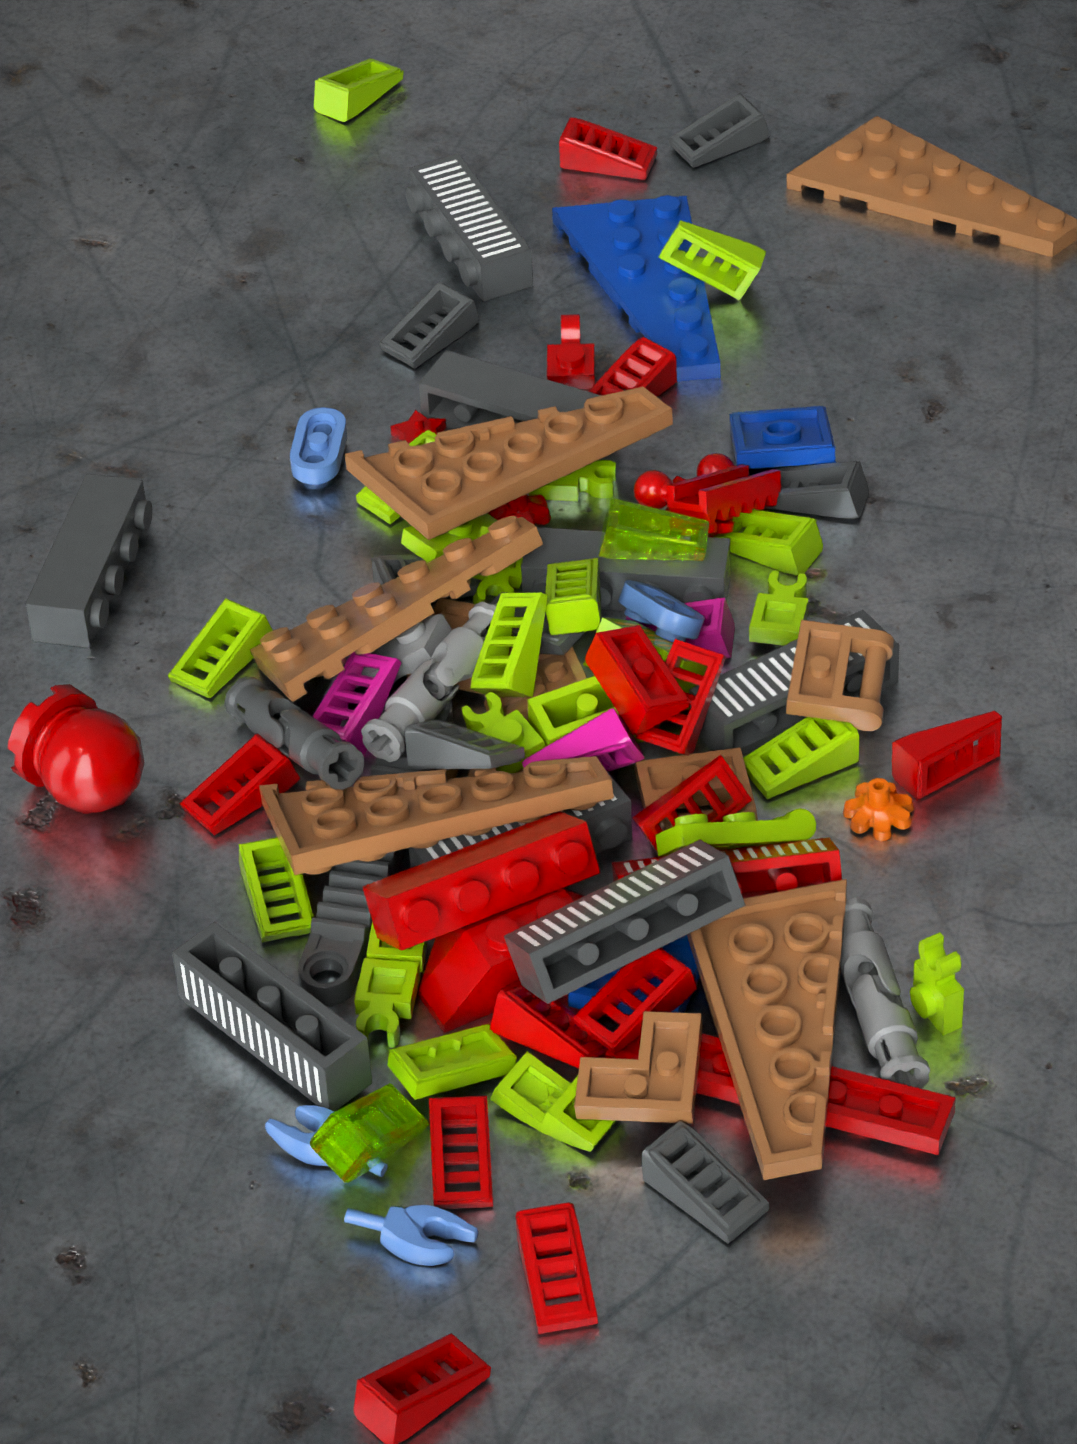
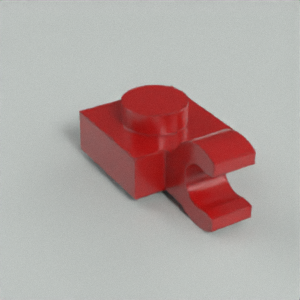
M580 314L561 315V344L547 345V380L578 389H591L595 384L594 343L581 344Z

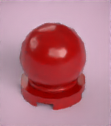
M70 684L51 687L50 689L54 695L46 698L39 706L30 702L16 720L8 740V750L15 754V766L11 767L12 771L36 787H45L58 803L83 814L103 812L124 804L140 784L145 763L140 737L126 720L116 714L98 708L94 699Z

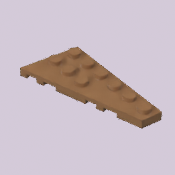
M878 116L787 173V189L802 192L805 186L823 190L825 199L840 202L843 197L862 200L866 202L868 210L933 226L936 220L955 224L957 233L973 236L976 231L986 232L999 236L1000 244L1049 257L1055 256L1077 241L1076 218Z
M638 387L587 399L584 403V408L558 412L554 406L538 410L537 419L515 424L513 417L510 416L439 432L435 437V442L409 446L407 441L403 440L388 444L389 452L364 457L362 450L346 453V469L424 537L430 540L673 425L672 408L646 388Z
M516 516L502 518L488 527L489 533L474 540L470 538L457 540L443 549L444 555L427 563L425 560L412 562L398 571L399 577L381 585L376 582L365 585L352 594V600L340 606L326 605L320 607L306 616L307 622L290 630L287 627L275 629L260 639V645L250 649L257 667L291 702H294L307 694L303 684L308 680L324 676L326 679L334 677L345 670L343 665L346 662V657L351 653L355 652V654L361 655L375 651L434 613L431 606L432 602L448 596L451 599L459 598L471 590L469 587L472 582L471 578L478 573L482 576L496 574L543 545L537 527L522 516L516 518Z
M597 756L535 761L526 765L523 772L520 773L496 771V768L475 769V776L447 779L446 769L362 776L353 784L354 787H348L343 790L333 789L323 780L307 781L306 791L279 793L278 784L259 785L262 805L294 875L302 873L321 874L329 871L335 865L356 860L365 862L381 859L389 852L410 847L417 849L429 848L443 839L464 834L468 836L483 835L491 831L493 827L514 822L530 823L543 818L547 814L567 809L586 810L594 807L598 802L614 798L612 780Z
M847 879L744 898L745 906L687 934L763 1180L822 1169L847 901Z

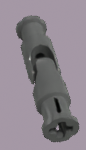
M249 676L240 678L227 691L225 706L228 713L233 715L239 722L246 723L253 733H258L275 747H280V751L306 771L312 774H319V777L331 788L343 790L351 787L363 773L365 762L361 751L356 749L350 742L342 741L335 731L303 711L283 695L269 690L259 679Z

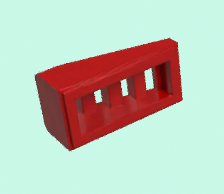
M570 117L559 140L560 168L646 180L657 156V147L589 121Z
M641 337L619 357L588 392L603 396L644 387L658 397L677 383L676 356L672 351L645 337Z
M675 639L665 664L675 679L678 678L698 685L697 694L695 696L684 692L691 702L688 715L678 713L667 719L668 721L683 725L680 735L659 729L660 724L645 732L636 734L635 738L687 756L693 754L726 656ZM685 658L708 666L704 676L679 668L682 659Z
M992 711L912 733L892 742V776L894 780L918 800L999 757L1001 753L1002 716L998 712ZM978 739V745L973 746V742Z
M257 733L179 804L184 811L215 836L263 806L259 785L278 784L279 793H285L301 779L289 758ZM249 780V782L244 787L241 785ZM229 791L233 792L235 795L229 800L223 796ZM212 801L220 807L214 814L204 808L205 805Z
M719 755L632 817L657 855L655 835L663 832L658 825L659 822L667 818L674 827V819L679 817L675 809L681 804H684L691 815L703 814L692 798V795L698 790L702 792L713 808V811L707 815L708 822H723L724 816L737 813L752 801L723 756ZM715 776L718 777L731 796L725 803L720 801L708 783Z
M659 948L623 966L572 1018L573 1022L616 1054L641 1035L644 1011L672 1012L697 989L692 971L668 952ZM654 977L662 982L657 988L649 982ZM638 989L648 996L643 1002L632 995ZM623 1002L634 1012L628 1017L615 1006ZM606 1014L620 1026L614 1032H611L597 1020Z
M520 980L499 991L490 1025V1030L493 1033L576 1068H579L580 1057L606 1058L605 1054L608 1050L575 1025L572 1019L575 1014L557 1000L549 1004L545 1003L523 987Z
M487 1096L429 1098L434 1207L441 1209L493 1207ZM476 1127V1133L442 1135V1129ZM477 1146L478 1152L443 1153V1147ZM478 1164L479 1171L444 1172V1165ZM480 1183V1191L445 1192V1184Z
M568 1202L517 1212L515 1215L517 1242L538 1334L598 1324V1316L574 1204ZM564 1252H568V1253H569V1254H567V1255H561V1256H555V1257H550V1258H544V1259H538V1260H537V1257H540V1256H546V1255H552V1254H558V1253H564ZM574 1275L572 1278L541 1283V1280ZM579 1295V1301L546 1306L545 1300Z
M450 1333L358 1379L354 1415L384 1444H399L414 1435L488 1379L491 1367L456 1336ZM445 1362L455 1373L450 1375L440 1364ZM425 1376V1377H426L428 1380H430L433 1384L430 1385V1384H429L425 1379H423L422 1377ZM403 1391L408 1392L410 1396H406Z

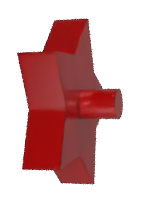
M415 410L408 421L390 426L391 435L401 441L406 440L409 445L415 438L427 430L432 431L436 435L439 432H443L446 429V419L426 418Z

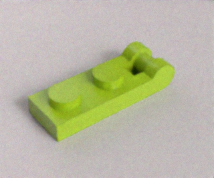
M802 808L792 810L784 816L771 820L756 821V814L754 812L726 815L723 817V822H708L706 814H693L675 818L674 827L655 836L658 856H668L698 840H702L718 850L808 840L815 834L816 821L811 812Z

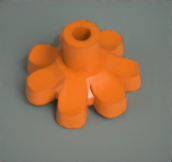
M875 778L869 781V783L863 782L858 784L855 790L856 798L847 800L843 809V816L851 819L850 828L852 831L862 834L872 827L875 840L887 841L892 837L891 825L901 830L910 827L912 824L910 813L914 811L912 798L908 794H897L894 783L882 778Z

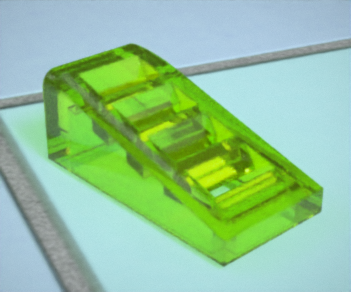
M611 498L602 527L598 556L610 559L704 561L709 521ZM681 536L690 537V541L681 539Z
M389 1083L330 1114L311 1138L310 1146L344 1182H351L421 1134L429 1123ZM379 1108L388 1116V1118L379 1110Z

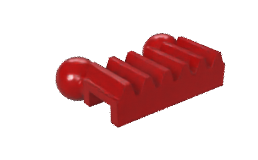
M712 453L705 456L699 462L696 471L697 477L672 483L665 473L658 470H650L641 474L634 485L635 498L642 507L649 510H659L667 506L671 517L674 519L712 525L715 524V520L726 521L728 516L739 517L740 512L750 514L753 509L763 510L765 505L776 506L779 493L781 492V470L772 469L749 476V465L741 464L734 466L731 459L726 455Z

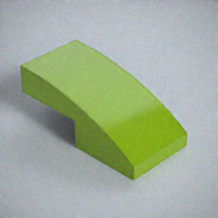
M528 1051L496 1086L490 1098L491 1101L536 1130L558 1141L589 1152L595 1148L616 1122L614 1120L576 1119L574 1104L578 1075L570 1083Z

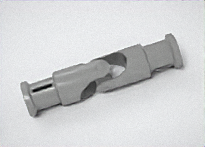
M486 602L476 603L468 613L469 620L462 627L452 629L436 647L431 659L423 662L388 699L385 704V712L378 719L369 720L361 729L362 741L370 753L388 762L397 761L405 752L406 726L434 720L456 695L460 687L457 683L472 677L488 632L486 627L492 620L496 605Z
M859 897L847 899L840 971L851 1001L857 1010V1017L868 1051L874 1058L878 1059L881 1068V1079L922 1089L929 1082L930 1068L928 1062L919 1056L916 1049L917 1032L909 1011L903 1006L900 997L901 990L883 938L873 930L871 924L873 915L871 905L865 899ZM911 1069H913V1071H914V1074H913V1075H911V1072H910Z

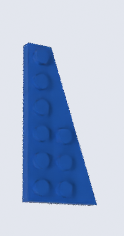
M665 195L654 199L632 201L620 199L609 203L553 207L552 220L559 231L564 230L569 236V245L575 253L581 252L588 262L589 271L616 307L625 310L629 316V324L636 333L641 332L645 338L675 354L677 382L721 378L720 358L704 282L658 258L679 221L682 220L692 224L687 196L674 197ZM684 239L678 249L687 252L692 243Z

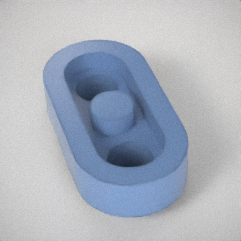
M320 407L305 412L299 418L290 450L291 472L298 481L309 485H321L338 474L347 441L346 419L340 411L333 408Z
M633 580L625 581L618 602L626 607L624 614L627 617L644 624L657 626L655 634L670 642H674L675 639L683 642L686 641V638L697 639L705 620L702 614L668 593Z

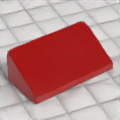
M640 625L595 634L585 655V661L633 735L645 732L689 707L690 700Z

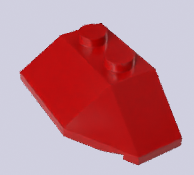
M561 888L436 937L418 990L420 999L443 1033L492 1014L499 991L520 980L505 942V935L584 897V895L567 888Z

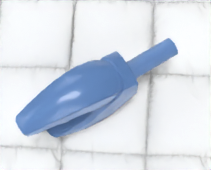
M303 1105L296 1108V1119L307 1129L314 1131L311 1133L302 1132L296 1126H289L271 1118L265 1123V1130L273 1140L288 1154L306 1164L330 1166L333 1169L343 1170L349 1162H352L380 1177H383L387 1171L388 1164L358 1149L360 1138L353 1127L342 1116L330 1109L317 1105Z
M415 1205L404 1208L403 1206H391L386 1217L348 1208L344 1218L346 1223L381 1231V1245L402 1260L423 1266L441 1265L450 1262L454 1258V1250L449 1245L427 1237L435 1235L445 1240L457 1239L465 1242H475L479 1234L476 1227L459 1216L430 1205Z

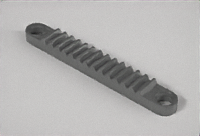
M453 699L434 720L454 723ZM405 743V752L397 761L388 762L376 757V765L371 766L370 776L437 769H412V767H408ZM407 848L389 852L381 859L365 862L356 860L335 865V871H330L329 886H325L323 889V902H318L317 917H313L311 920V933L298 966L300 987L325 1006L341 1004L351 997L360 977L363 960L367 958L366 954L372 919L363 886L397 874ZM324 970H333L341 974L337 980L330 983H320L312 979L314 975Z

